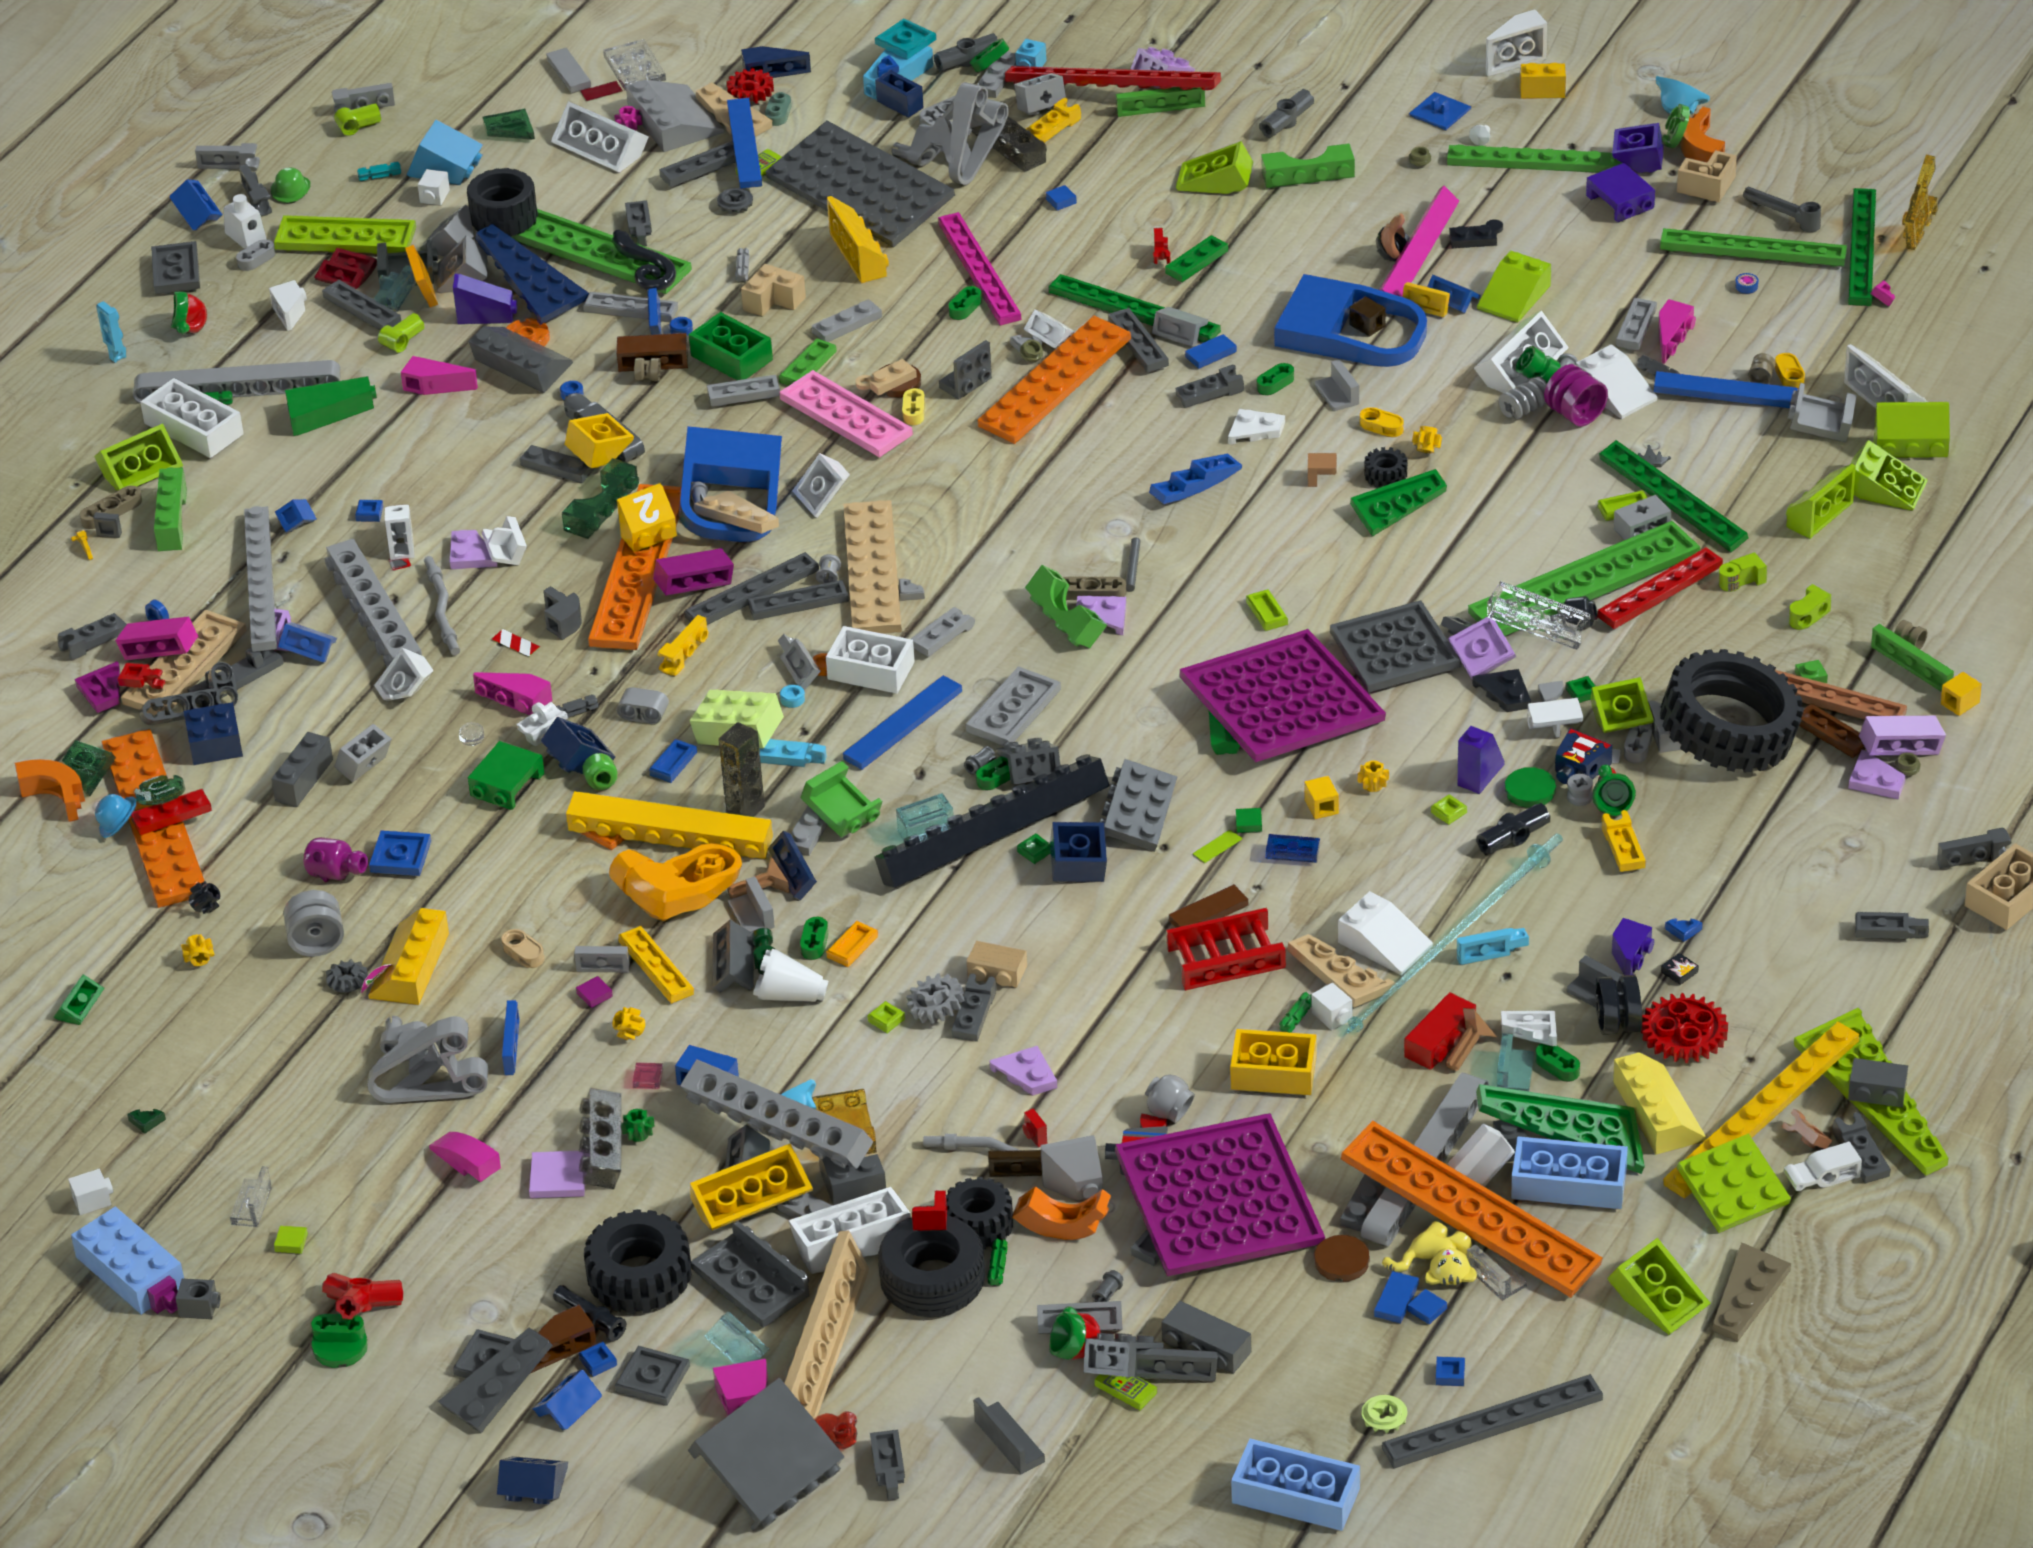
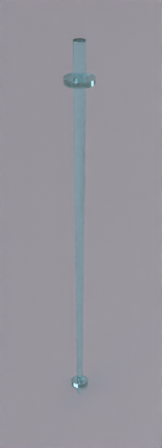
M1556 833L1543 846L1532 844L1527 849L1528 859L1359 1018L1352 1016L1348 1020L1349 1027L1347 1032H1360L1364 1027L1362 1022L1530 870L1535 866L1539 868L1547 867L1551 862L1549 853L1563 841L1562 836Z

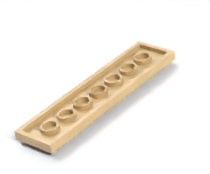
M891 500L845 503L843 505L852 628L876 633L902 632Z
M849 1230L839 1231L837 1239L832 1246V1253L828 1263L825 1265L823 1278L818 1285L814 1303L810 1307V1314L803 1327L801 1339L796 1346L795 1355L791 1366L788 1368V1375L785 1380V1385L815 1421L869 1272V1267Z

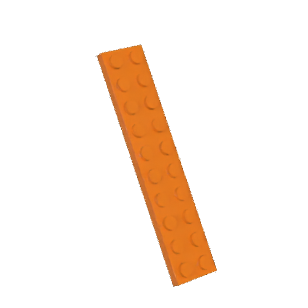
M639 484L637 491L653 485ZM663 486L674 513L677 527L681 487ZM621 538L588 639L589 647L625 650L638 649L658 586L653 580L656 559L667 558L673 538L633 552L623 538Z
M150 729L102 741L103 750L119 795L122 798L134 797L137 799L133 812L155 805L149 803L150 801L152 803H161V801L164 802L175 798L173 791L166 790L172 788L167 786L170 783ZM130 816L128 822L158 908L189 900V896L193 894L190 888L198 882L200 884L204 882V878L184 822L181 821L140 835Z
M1373 1120L1341 1154L1342 1161L1460 1232L1465 1233L1470 1238L1570 1298L1573 1297L1602 1263L1603 1257Z

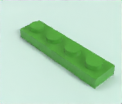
M1172 87L1169 89L1116 94L1117 115L1122 117L1205 107V90L1197 87L1189 90Z
M1881 624L1873 627L1872 648L1940 692H1942V685L1954 678L1953 670L1904 640L1893 631Z

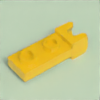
M1062 98L1054 104V109L1023 131V138L1040 147L1068 125L1072 127L1081 120L1080 106L1075 104L1072 107H1067V98Z
M697 615L671 644L666 643L658 651L657 656L664 657L663 662L659 666L660 671L676 676L685 667L684 661L691 657L698 646L705 642L708 637L706 617Z
M1623 810L1620 820H1613L1609 814H1603L1602 831L1606 841L1608 840L1620 872L1645 868L1646 860L1632 828V821L1628 812Z

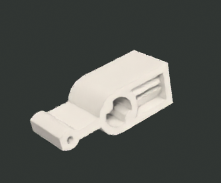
M1846 1142L1814 1152L1805 1162L1795 1165L1789 1164L1784 1167V1173L1796 1191H1801L1805 1187L1814 1184L1824 1188L1859 1178L1862 1159L1851 1143Z

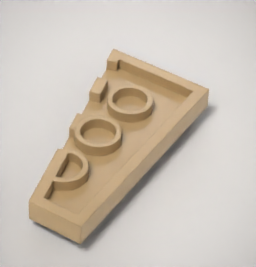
M712 82L696 91V99L709 113H714L716 120L719 123H723L726 126V131L732 135L727 100L738 98ZM750 107L756 137L772 128V120Z
M730 491L704 497L702 501L694 504V513L761 534L779 527L778 517Z
M1310 934L1288 942L1287 951L1325 984L1334 983L1352 999L1353 1008L1393 992L1395 989L1394 981L1390 979L1384 981L1378 978L1376 971L1369 967L1364 970L1355 965L1356 960L1351 957L1337 955L1335 948Z

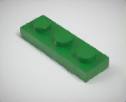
M1210 235L1166 265L1165 274L1183 283L1228 252V243Z

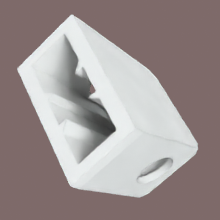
M239 194L234 196L233 202L224 207L225 233L245 249L259 240L266 239L259 211L247 202L245 195Z
M409 505L385 507V524L390 560L414 558L413 531ZM404 538L405 543H396V540Z

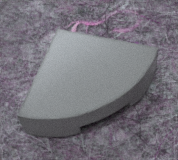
M1016 335L1010 337V344L1020 352L1021 345L1027 340H1036L1041 346L1042 340L1035 336L1026 338Z
M899 579L900 601L925 599L924 589L921 585L911 583L909 579Z
M1563 680L1538 684V692L1542 702L1555 701L1563 694Z

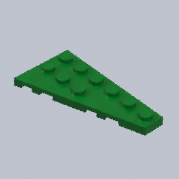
M1479 1084L1476 1090L1479 1112L1552 1140L1628 1147L1627 1169L1642 1174L1645 1168L1634 1107Z

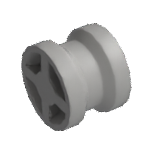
M1585 774L1571 776L1567 783L1569 789L1567 792L1568 801L1575 806L1589 804L1592 801V778Z

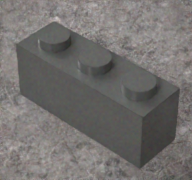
M311 732L305 734L271 779L276 802L294 807L299 806L333 761L330 737Z
M1179 1301L1161 1322L1162 1341L1181 1350L1217 1352V1368L1224 1369L1232 1374L1236 1372L1252 1353L1251 1333L1182 1301Z

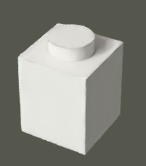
M426 169L418 183L420 203L441 206L450 191L448 172Z
M1330 983L1312 993V1014L1330 1030H1333L1352 1019V999L1334 983Z
M100 1169L68 1179L72 1198L80 1215L111 1205L109 1194L113 1193L110 1179H104Z

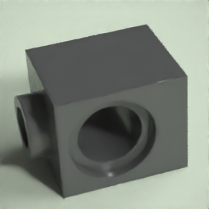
M182 1278L176 1296L179 1317L212 1319L215 1308H219L221 1302V1294L216 1291L215 1281Z

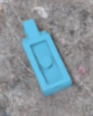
M102 301L96 305L103 342L107 345L110 359L116 363L126 358V347L122 344L123 333L118 324L119 314L114 307H110Z
M769 739L764 748H757L755 752V761L758 763L805 767V764L810 762L824 764L827 757L826 746Z
M1506 928L1457 938V961L1463 965L1509 956L1510 952L1515 950V948L1529 946V936L1525 928Z

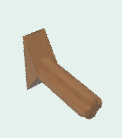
M771 857L767 872L755 877L762 889L771 886L789 893L788 881ZM746 880L732 884L727 888L731 899L747 894Z
M1463 1008L1466 1031L1446 1062V1066L1453 1071L1460 1069L1480 1036L1497 1037L1474 1009Z

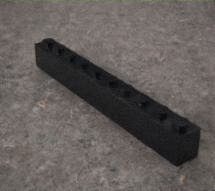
M1090 754L1079 756L1076 758L1075 763L1060 765L1054 769L1055 772L1049 775H1039L1033 778L1034 782L1028 785L1021 784L1011 789L1012 792L1006 795H996L990 799L991 802L985 805L972 806L966 814L951 816L947 819L946 823L932 825L926 828L925 833L919 836L911 835L906 837L902 844L883 848L881 850L882 853L874 856L883 885L894 888L1110 787L1101 758L1090 756Z

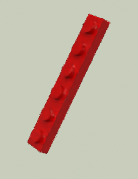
M1705 547L1598 609L1597 617L1611 628L1616 629L1716 571L1723 565V559Z

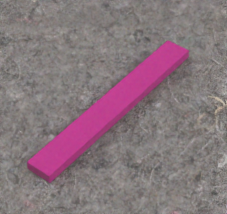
M1442 186L1436 193L1379 290L1402 297L1404 284L1407 282L1412 283L1459 203V200L1445 186Z
M957 212L938 217L940 228L974 284L981 290L982 297L999 325L1022 320L1021 312L960 213Z

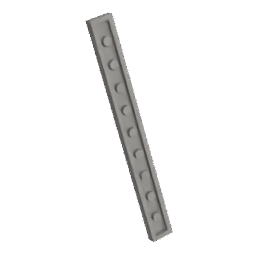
M254 506L244 509L252 652L277 649L268 506Z

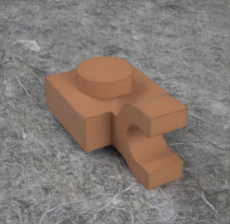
M1793 1109L1791 1112L1796 1118L1795 1124L1791 1125L1784 1122L1781 1126L1789 1132L1800 1133L1802 1135L1801 1140L1811 1148L1818 1146L1826 1149L1833 1141L1815 1125L1810 1124L1805 1119V1116L1796 1109Z

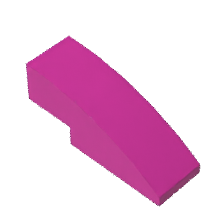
M450 1131L429 1145L431 1151L463 1176L469 1173L479 1182H482L501 1169L499 1153L482 1141L467 1134Z

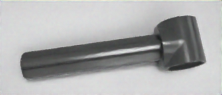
M1749 186L1743 192V197L1747 200L1794 217L1803 231L1815 232L1821 228V206L1816 202H1805L1799 206Z

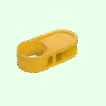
M1791 353L1778 354L1775 358V372L1782 385L1799 389L1800 383L1805 384V372L1800 362Z
M1367 407L1361 410L1360 426L1363 429L1387 437H1398L1403 434L1404 420L1401 416L1374 407ZM1366 418H1376V419H1375V420H1367Z

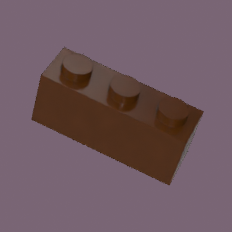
M687 334L618 336L616 351L618 372L634 371L636 358H644L645 360L660 358L661 370L688 368Z

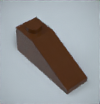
M580 1305L554 1315L538 1332V1334L549 1340L553 1346L531 1373L597 1345L594 1325Z

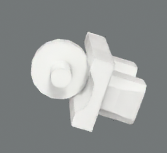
M537 702L532 706L533 714L519 722L517 729L525 734L526 740L529 743L537 746L542 743L540 740L556 717L567 720L568 716L565 711H560L552 702L545 706Z

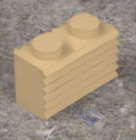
M981 941L975 942L967 958L968 978L970 974H975V980L986 982L989 977H994L996 983L1001 986L1018 987L1027 968V951Z

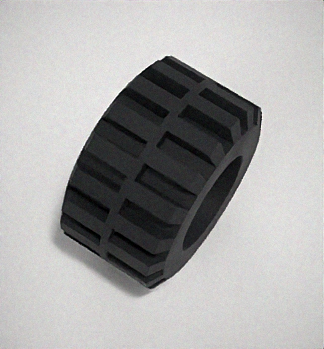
M977 1177V1179L973 1180L967 1178L963 1183L959 1181L955 1183V1188H949L946 1195L947 1215L969 1225L978 1234L983 1244V1249H986L988 1246L992 1248L995 1239L1006 1240V1236L1011 1234V1228H1013L1012 1197L1009 1190L1004 1188L1002 1183H994V1179L991 1178L984 1180L983 1177Z

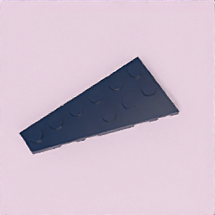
M493 224L476 232L475 240L488 256H492L495 260L494 265L498 270L501 269L504 272L506 281L518 297L526 301L528 310L531 313H535L537 316L536 320L540 325L586 301L589 292Z

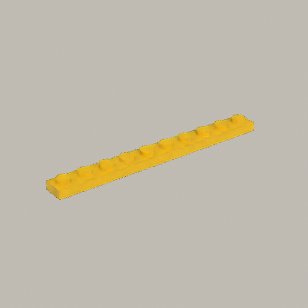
M1840 1022L1835 1023L1685 1159L1746 1134H1750L1751 1138H1753L1859 1042V1034ZM1677 1166L1663 1178V1185L1685 1199L1692 1193L1678 1171Z

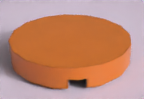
M528 318L524 322L516 320L506 327L542 346H546L550 340V332L546 323L540 325L533 318Z

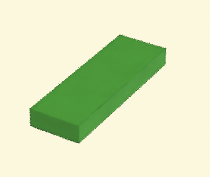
M815 339L779 375V383L789 386L812 370L817 372L837 352L836 345Z

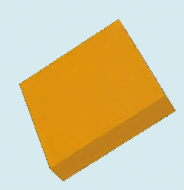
M415 246L406 247L416 283L430 308L438 305L428 271Z

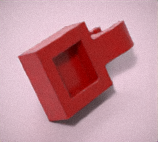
M1154 228L1153 262L1158 264V260L1166 259V263L1169 264L1171 262V254L1168 250V237H1163V228Z
M126 663L117 678L119 686L143 688L144 684L147 683L154 689H162L166 683L165 680H160L163 670L157 668L150 669L149 664Z

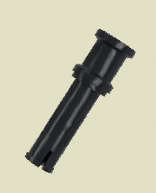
M559 1285L555 1289L553 1299L556 1302L561 1303L568 1309L580 1305L593 1323L594 1329L604 1332L609 1340L616 1341L624 1334L627 1323L622 1317L613 1316L610 1314L609 1309L604 1306H595L568 1289L565 1285Z

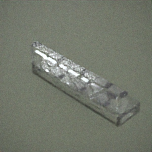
M1502 581L1499 582L1487 601V618L1576 650L1582 643L1581 631L1590 619V613ZM1502 591L1512 594L1514 598L1505 600L1499 598ZM1532 601L1535 602L1536 606L1527 608L1522 606L1521 602ZM1554 609L1558 611V614L1549 616L1544 613V610ZM1576 617L1580 621L1577 625L1567 622L1566 619Z

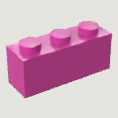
M188 616L128 623L115 641L124 659L134 660L186 654L198 638V634Z

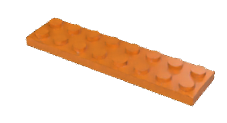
M1095 315L1092 316L977 420L978 427L1016 444L1131 340V332Z

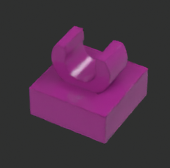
M170 1275L147 1289L150 1307L156 1314L165 1309L171 1314L178 1310L176 1303L177 1284Z

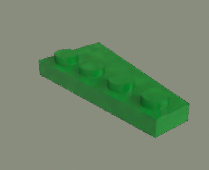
M1434 469L1351 497L1350 505L1373 537L1445 493L1447 484L1439 472Z

